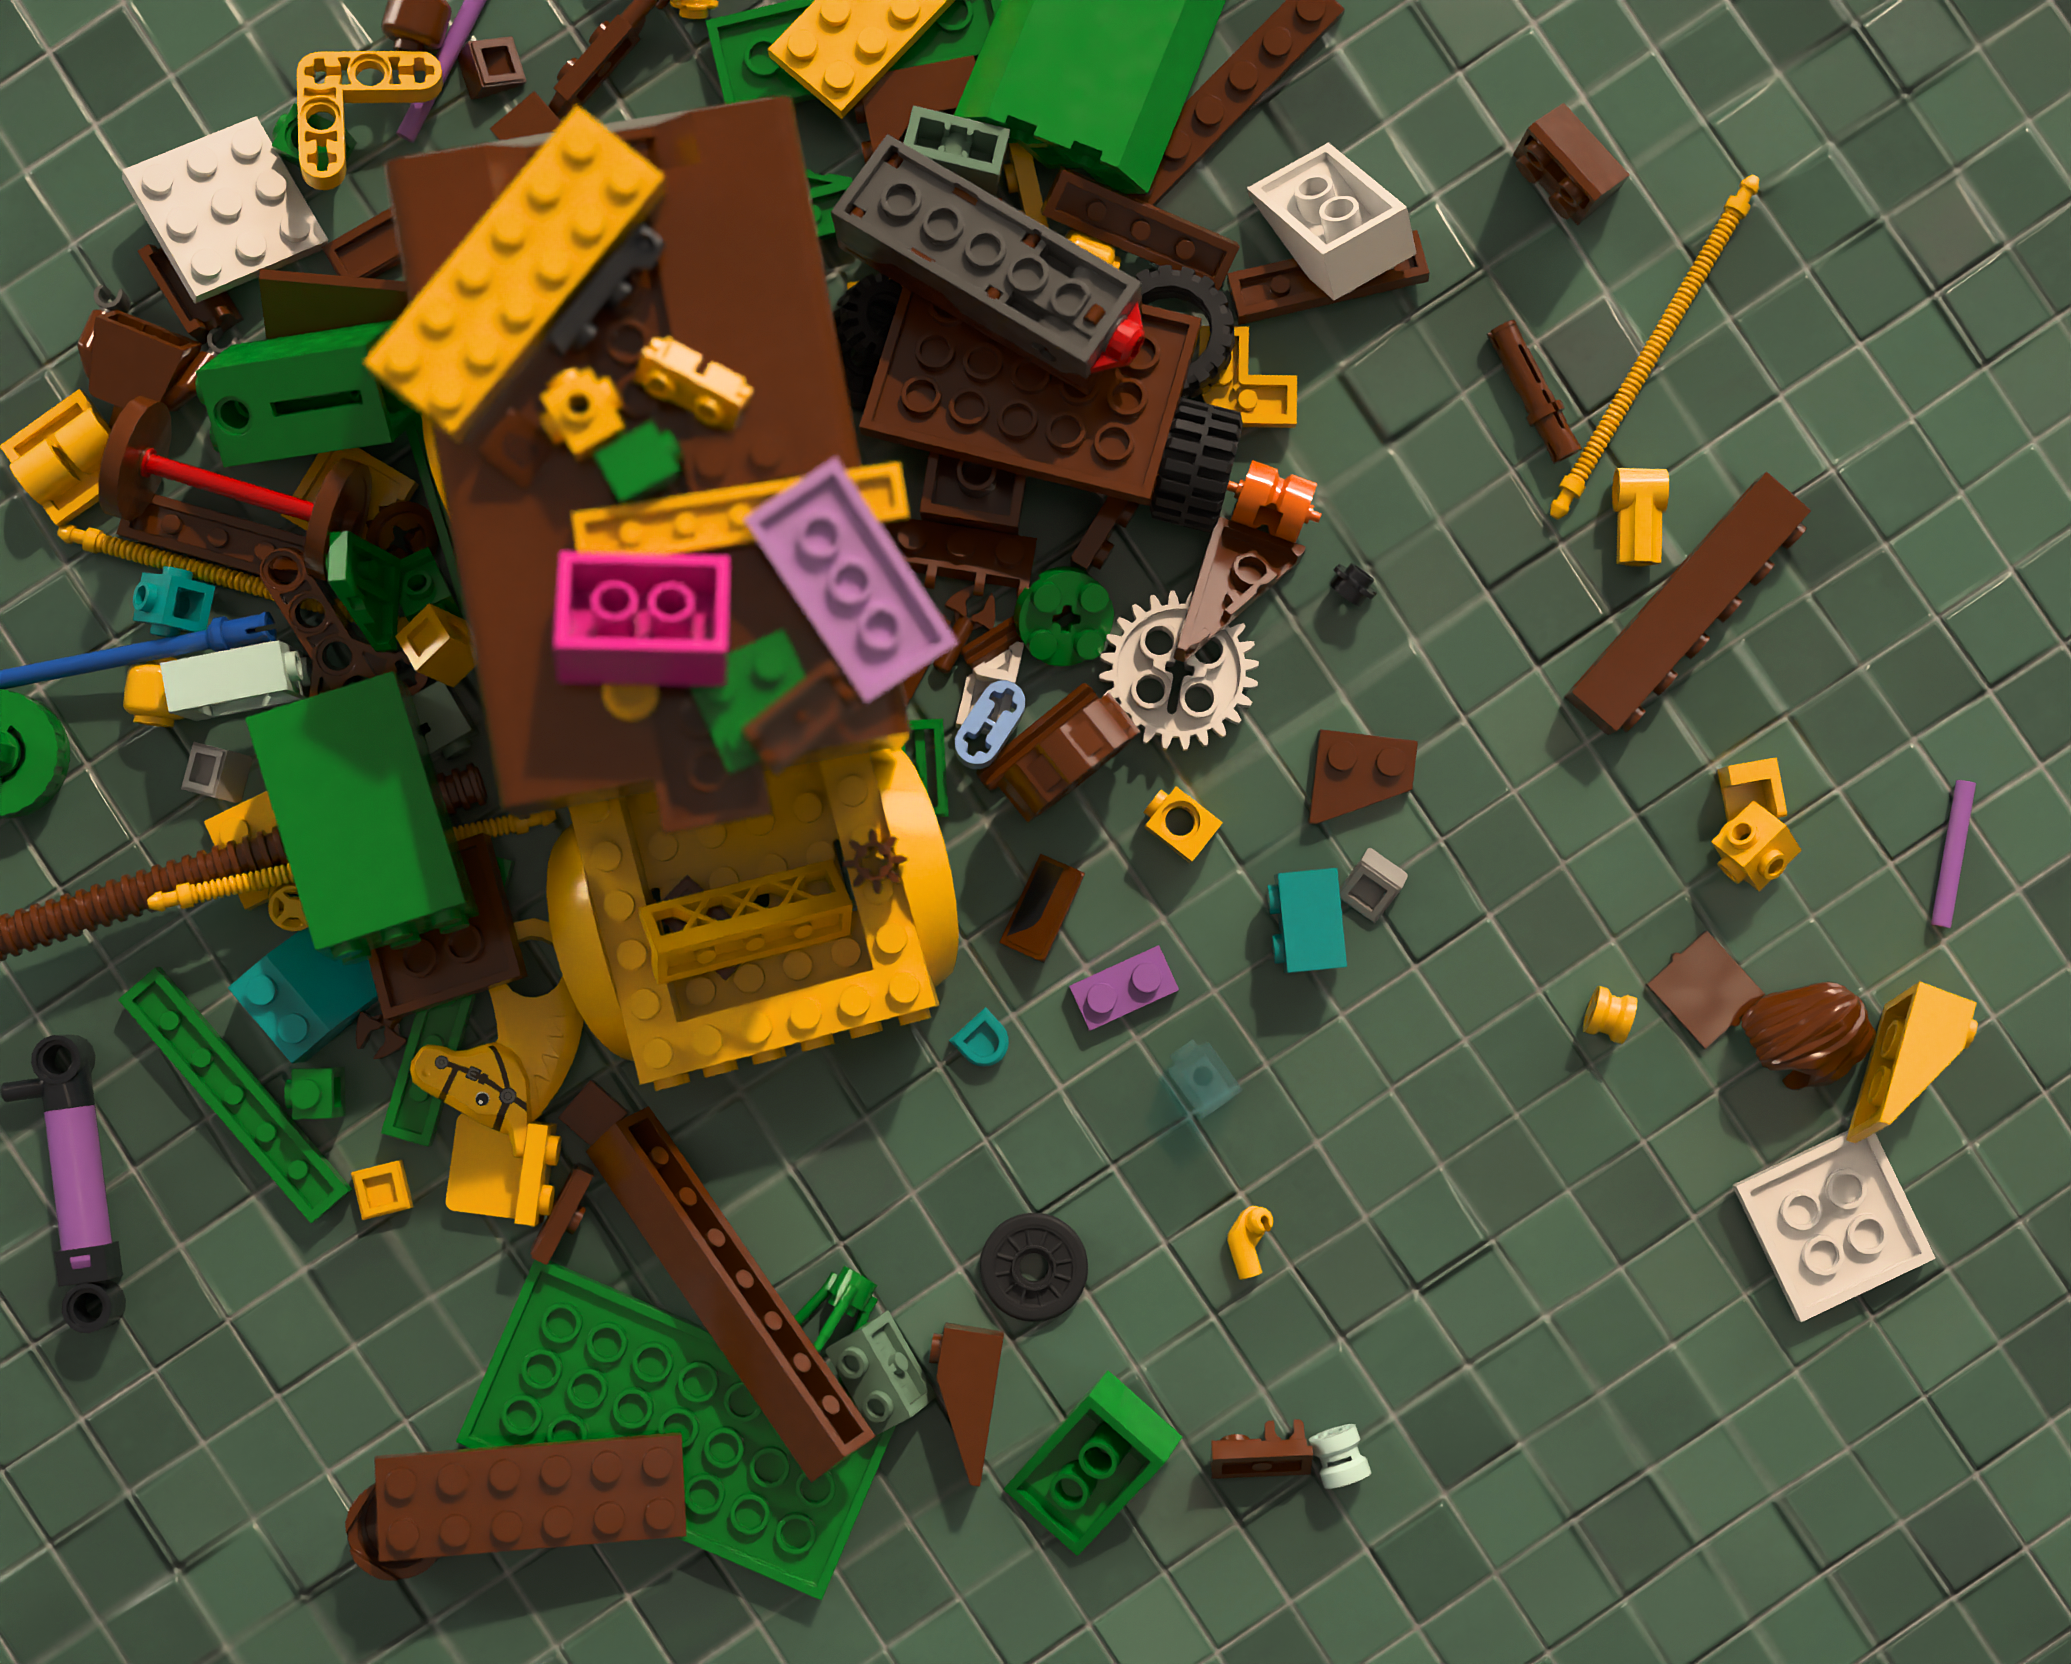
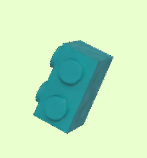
M1337 868L1275 874V884L1267 885L1269 914H1278L1280 934H1272L1274 964L1283 963L1284 973L1347 967Z

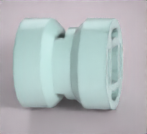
M1355 1424L1334 1427L1308 1439L1310 1446H1312L1313 1454L1321 1460L1323 1467L1320 1471V1476L1325 1489L1346 1486L1362 1480L1371 1474L1366 1457L1360 1455L1357 1447L1360 1437Z

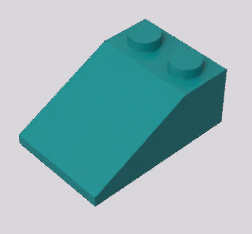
M309 927L299 930L266 954L228 987L230 992L292 1064L307 1062L359 1017L360 1012H365L379 1000L369 960L343 966L341 960L333 961L315 951Z

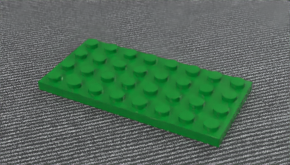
M534 1260L456 1442L468 1448H484L681 1432L686 1536L676 1538L822 1601L896 1425L875 1435L876 1437L850 1457L811 1483L706 1328L549 1261L548 1265ZM843 1388L849 1396V1398L851 1399V1401L853 1402V1404L855 1405V1407L857 1408L848 1390L846 1388Z

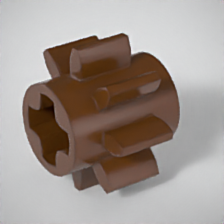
M872 829L868 834V843L861 845L857 841H849L851 847L857 852L854 860H846L842 864L847 868H855L859 873L854 879V887H860L867 879L873 881L875 894H881V881L889 878L892 882L898 884L902 882L894 871L896 864H904L908 862V858L902 855L895 856L892 849L897 844L898 838L892 836L885 844L879 843L878 835ZM872 848H878L880 855L889 858L888 865L880 867V875L873 876L872 870L862 865L863 859L871 857Z

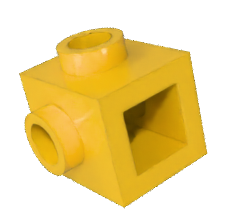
M590 368L580 374L577 373L576 369H571L558 375L547 384L549 391L541 395L547 411L539 415V418L555 445L565 440L578 462L626 435L624 426L615 412L623 407V404L607 377L597 382ZM579 407L589 408L583 415L573 414Z
M1754 800L1735 819L1727 822L1720 833L1711 841L1722 858L1717 863L1719 868L1736 884H1739L1744 879L1759 892L1771 880L1779 877L1787 864L1802 851L1787 825Z

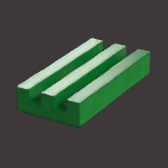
M943 718L909 720L910 729L915 732L917 772L927 793L925 730L934 729L938 807H933L936 817H949ZM905 743V744L903 745V747L901 748V749L905 752V754H906V743Z

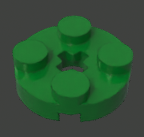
M1055 567L1038 575L1040 579L1034 582L1029 589L1025 587L1020 593L1014 610L1015 630L1027 650L1035 658L1054 666H1071L1100 656L1104 650L1106 637L1111 632L1114 620L1113 605L1107 590L1087 572L1075 567ZM1069 605L1070 611L1075 614V617L1067 626L1061 628L1058 622L1052 621L1053 615L1061 614L1063 606Z

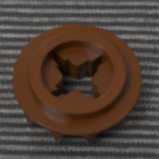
M397 499L396 503L388 506H379V513L373 520L365 521L368 531L364 540L396 556L400 560L426 547H429L433 556L436 553L439 537L432 514L416 502ZM394 525L403 531H409L403 537L406 543L404 546L408 552L394 544L390 545L395 539L394 529L392 528Z

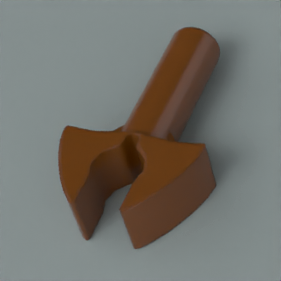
M974 584L963 588L947 600L945 608L954 611L956 622L950 632L958 643L935 658L933 666L936 670L945 674L950 673L972 631L982 627L988 631L994 628L996 609L993 593L988 597L984 609L980 613L973 614L971 618H967L968 610L966 605L973 595Z
M360 1012L356 1027L357 1049H364L371 1034L375 1030L383 1029L384 1026L385 1042L373 1059L388 1057L407 1045L408 1038L402 1036L399 1023L402 1018L389 1021L384 1020L383 1014L371 1016L368 1012Z

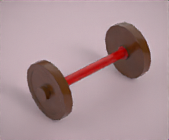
M138 396L129 401L119 414L109 434L101 460L98 480L99 503L105 514L127 521H133L138 518L152 501L163 477L308 522L304 545V565L307 575L327 582L326 556L330 549V533L349 531L362 537L366 524L365 521H367L372 490L369 466L344 457L336 462L325 477L315 503L168 459L172 436L171 416L167 405L143 396Z

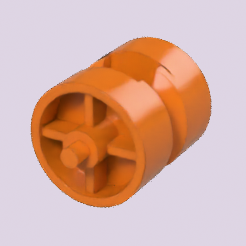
M1252 460L1245 481L1240 479L1239 484L1232 481L1228 482L1227 490L1234 492V498L1238 499L1231 521L1257 529L1262 524L1267 525L1270 535L1296 543L1303 523L1308 524L1309 520L1319 523L1322 513L1313 511L1314 505H1311L1317 483L1293 474L1286 479L1280 478L1277 468Z

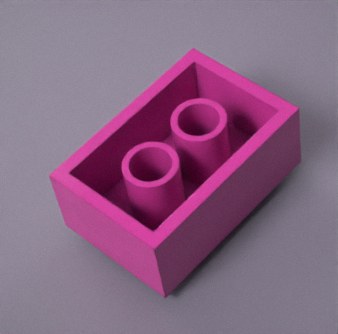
M560 552L555 630L558 683L727 686L730 596L729 556Z

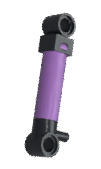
M52 1035L43 1038L36 1044L32 1052L31 1065L38 1078L3 1083L0 1088V1094L5 1102L42 1097L61 1246L60 1251L54 1252L58 1286L76 1284L65 1295L62 1302V1314L64 1321L71 1329L79 1333H91L114 1325L121 1319L126 1307V1298L123 1290L117 1283L109 1280L122 1276L123 1272L119 1241L112 1242L91 1075L95 1066L96 1055L93 1046L88 1040L79 1035ZM62 1046L66 1047L72 1056V1064L65 1073L57 1067L55 1062L56 1053ZM90 1293L97 1295L102 1302L103 1310L99 1318H95L87 1312L85 1305Z

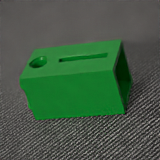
M398 319L234 344L196 370L197 396L200 402L206 406L211 423V444L214 450L220 453L223 467L392 443L422 414L374 377L364 363L398 322Z

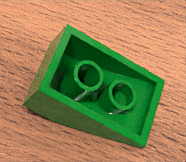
M1107 1370L1003 1490L1078 1556L1165 1464L1183 1436Z

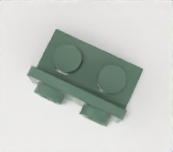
M888 1310L874 1317L855 1332L833 1343L826 1349L828 1357L850 1396L875 1435L911 1418L937 1397Z

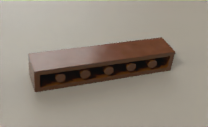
M1768 472L1758 477L1573 685L1564 698L1605 734L1610 735L1619 728L1624 732H1628L1646 712L1640 704L1652 691L1659 696L1677 677L1678 673L1672 669L1684 655L1692 659L1709 641L1710 637L1705 631L1717 618L1722 623L1725 622L1741 605L1743 601L1737 594L1748 582L1753 586L1759 584L1772 570L1775 564L1769 558L1780 546L1788 550L1802 536L1807 527L1801 522L1812 510Z

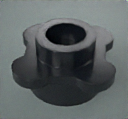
M1350 563L1347 568L1338 564L1333 569L1336 575L1330 581V586L1352 604L1361 607L1367 598L1372 599L1377 594L1371 587L1374 579L1354 563Z

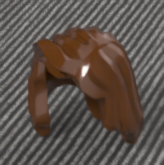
M1834 982L1814 983L1800 988L1770 993L1744 1012L1741 1018L1742 1028L1750 1039V1044L1756 1049L1755 1055L1761 1065L1773 1071L1793 1070L1782 1082L1788 1089L1796 1091L1805 1087L1829 1086L1845 1076L1855 1064L1864 1059L1874 1044L1877 1034L1868 1019V1012L1862 1000L1845 986Z

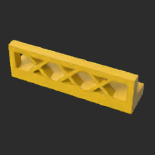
M833 859L639 907V918L651 945L652 972L657 984L660 985L851 935L853 904ZM826 878L832 893L813 896L801 890L806 883ZM772 893L784 898L780 906L769 909L753 903L758 895ZM724 905L736 910L732 918L721 921L705 916L710 907ZM670 917L687 922L682 931L662 936L656 924V921Z

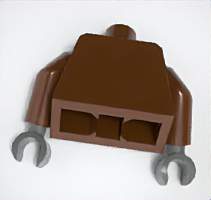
M106 285L96 287L93 297L99 308L98 310H92L77 342V347L85 374L89 378L90 394L114 405L108 427L112 430L122 410L129 401L138 396L166 404L169 412L180 410L197 395L196 370L228 348L220 349L215 346L223 336L222 328L216 327L209 331L207 335L209 349L201 351L203 343L127 314L131 302L129 296L122 288L119 289L116 299L113 302L107 303L111 295L109 288ZM237 337L232 340L229 346L239 344Z

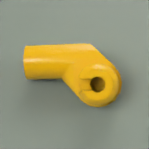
M1257 1206L1246 1208L1239 1214L1228 1232L1227 1241L1239 1280L1263 1273L1255 1247L1265 1232L1270 1231L1273 1227V1216L1266 1208Z

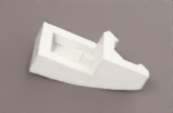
M1016 642L1009 646L1007 651L987 663L983 662L973 668V673L967 676L956 728L962 726L976 702L990 684L1002 680L1016 684L1024 643ZM1005 694L1002 699L994 696L990 699L995 703L994 713L990 719L996 722L1003 711H1010L1012 696ZM985 727L981 731L982 734L988 735L990 732V730H988Z

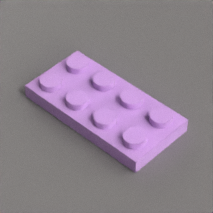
M837 457L832 458L743 517L865 703H868L958 643Z

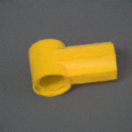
M1615 469L1612 483L1613 510L1618 512L1617 564L1626 566L1661 564L1662 513H1665L1669 498V475L1666 469Z

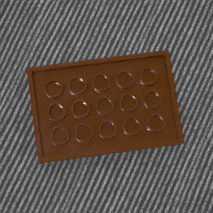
M903 286L859 425L860 434L1150 506L1171 424L1180 403L1200 333L1202 318L1142 304L1141 320L1145 340L1141 350L1130 365L1105 370L1087 396Z

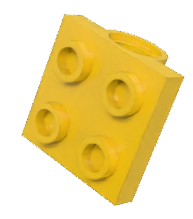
M78 389L1 444L0 448L10 460V469L21 486L37 503L42 505L55 525L61 527L99 501L98 480L101 460L111 429L87 394Z

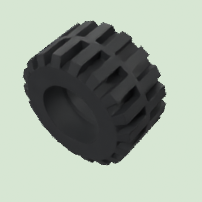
M1187 398L1180 400L1171 424L1150 504L1152 519L1210 533L1217 525L1242 430L1241 412Z

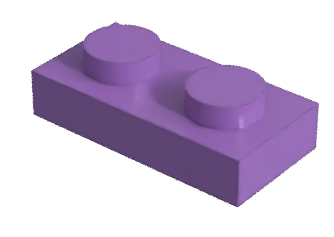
M1159 945L1069 986L1089 1031L1179 990Z

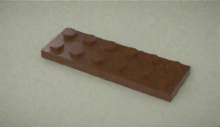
M681 1432L375 1456L379 1562L686 1536Z

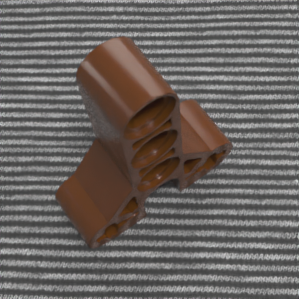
M282 547L270 551L263 557L260 564L262 582L313 661L309 697L347 686L350 678L356 675L373 678L392 671L397 673L402 668L399 661L401 659L406 664H411L404 650L378 653L367 639L356 635L321 579L307 575L304 565V553L294 547ZM280 556L292 558L297 565L298 575L291 584L279 581L273 572V565ZM306 599H315L323 605L325 617L319 626L307 624L300 615V607ZM334 641L345 643L351 650L352 660L345 668L333 666L327 658L328 646ZM417 672L415 679L418 683L413 684L409 678L402 680V682L408 687L411 695H414L424 688L431 678Z

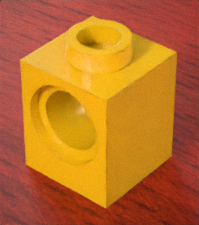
M430 603L395 636L417 672L453 688L476 666L467 621Z
M1177 786L1169 795L1160 790L1143 812L1150 818L1144 828L1188 863L1193 862L1223 823ZM1173 809L1186 810L1193 819L1192 830L1183 836L1172 834L1165 824V818L1169 811Z

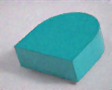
M986 1007L949 1040L969 1062L983 1067L999 1062L1005 1056L1009 1046L1006 1029Z

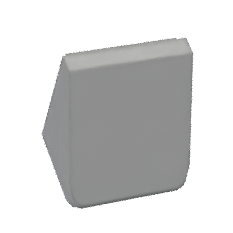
M193 742L181 789L240 803L252 764V758L237 752Z
M1368 848L1340 886V899L1370 921L1376 923L1403 888L1408 874L1372 848Z

